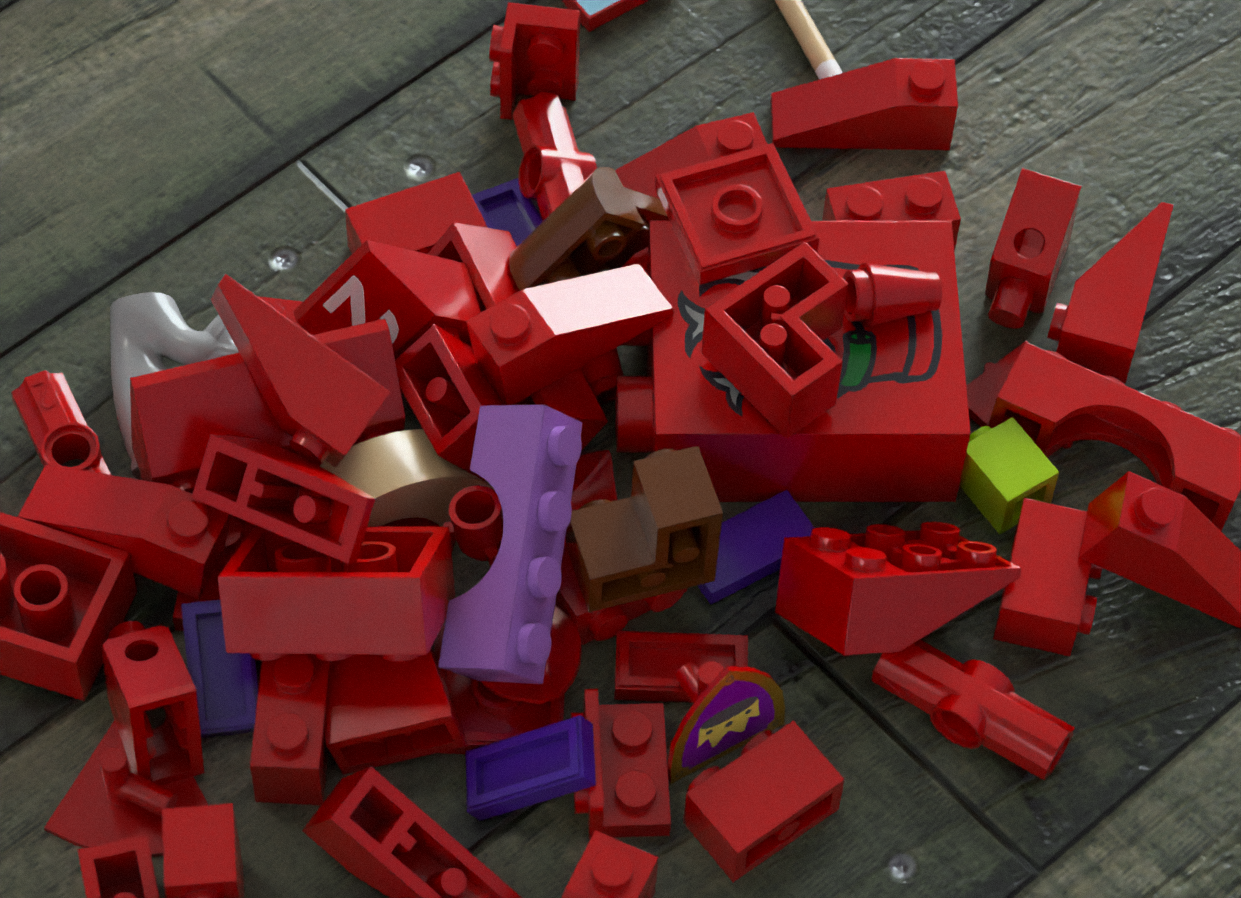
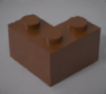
M698 446L679 451L663 449L648 455L645 459L633 461L631 497L615 501L595 500L583 505L578 510L572 511L571 520L566 529V548L588 613L715 581L723 511Z

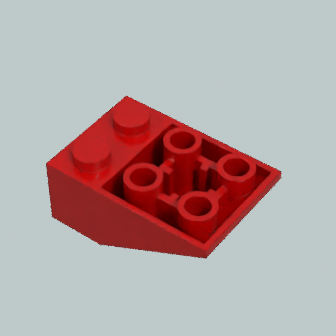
M924 522L921 524V530L904 531L901 528L890 525L875 524L867 526L866 533L849 534L836 528L819 527L811 530V536L784 538L775 613L844 656L899 652L1020 578L1021 567L996 555V547L983 542L970 541L959 535L960 529L957 526L944 522Z

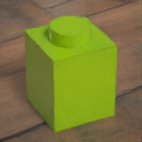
M1012 417L994 428L984 426L970 435L959 486L995 530L1002 534L1017 525L1024 498L1051 504L1059 471Z

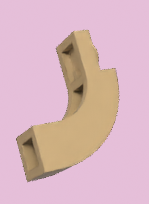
M423 429L393 432L356 444L351 447L336 468L326 461L319 465L376 499L367 527H380L396 520L412 517L426 518L442 527L445 522L451 521L449 504L454 495L460 490L474 485L487 486L493 489L486 480L483 481L439 457Z

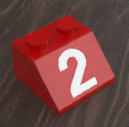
M366 240L293 311L296 322L311 335L386 319L390 330L395 360L434 324L467 343L470 340L466 320L481 313L466 263Z

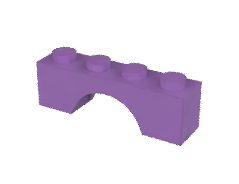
M547 405L480 406L470 470L484 478L498 495L503 512V536L495 561L483 579L471 590L450 600L448 603L438 667L477 681L543 684L546 660L551 651L550 634L556 594L560 589L562 580L561 562L566 529L572 515L571 497L576 464L582 449V422Z

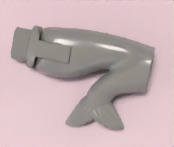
M155 292L121 297L114 301L110 307L113 399L125 448L131 459V473L134 478L142 480L132 450L130 378L166 370L167 368L162 363L164 357L187 365L239 353L219 314L203 331H195L186 324L172 297Z

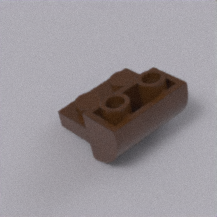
M597 168L511 252L509 257L511 273L521 291L522 289L621 268L637 252L648 247L649 221H669V218L660 199L625 188L613 168Z

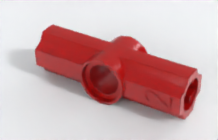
M539 92L534 97L520 100L512 116L524 154L519 168V188L522 196L537 200L541 218L544 221L597 169V165L592 154L578 151L567 110L561 105L559 95Z
M44 370L25 377L23 383L11 392V396L43 467L51 465L111 475L101 455L98 436L92 428L88 427L63 373H49ZM69 460H85V462L78 466H62V464Z
M918 640L899 652L882 653L873 670L872 682L928 713L934 727L952 743L969 749L979 748L982 744L1042 780H1045L1048 775L1052 774L1074 733L1075 727L1015 694L1011 681L993 665L975 659L967 660L963 664L922 640Z

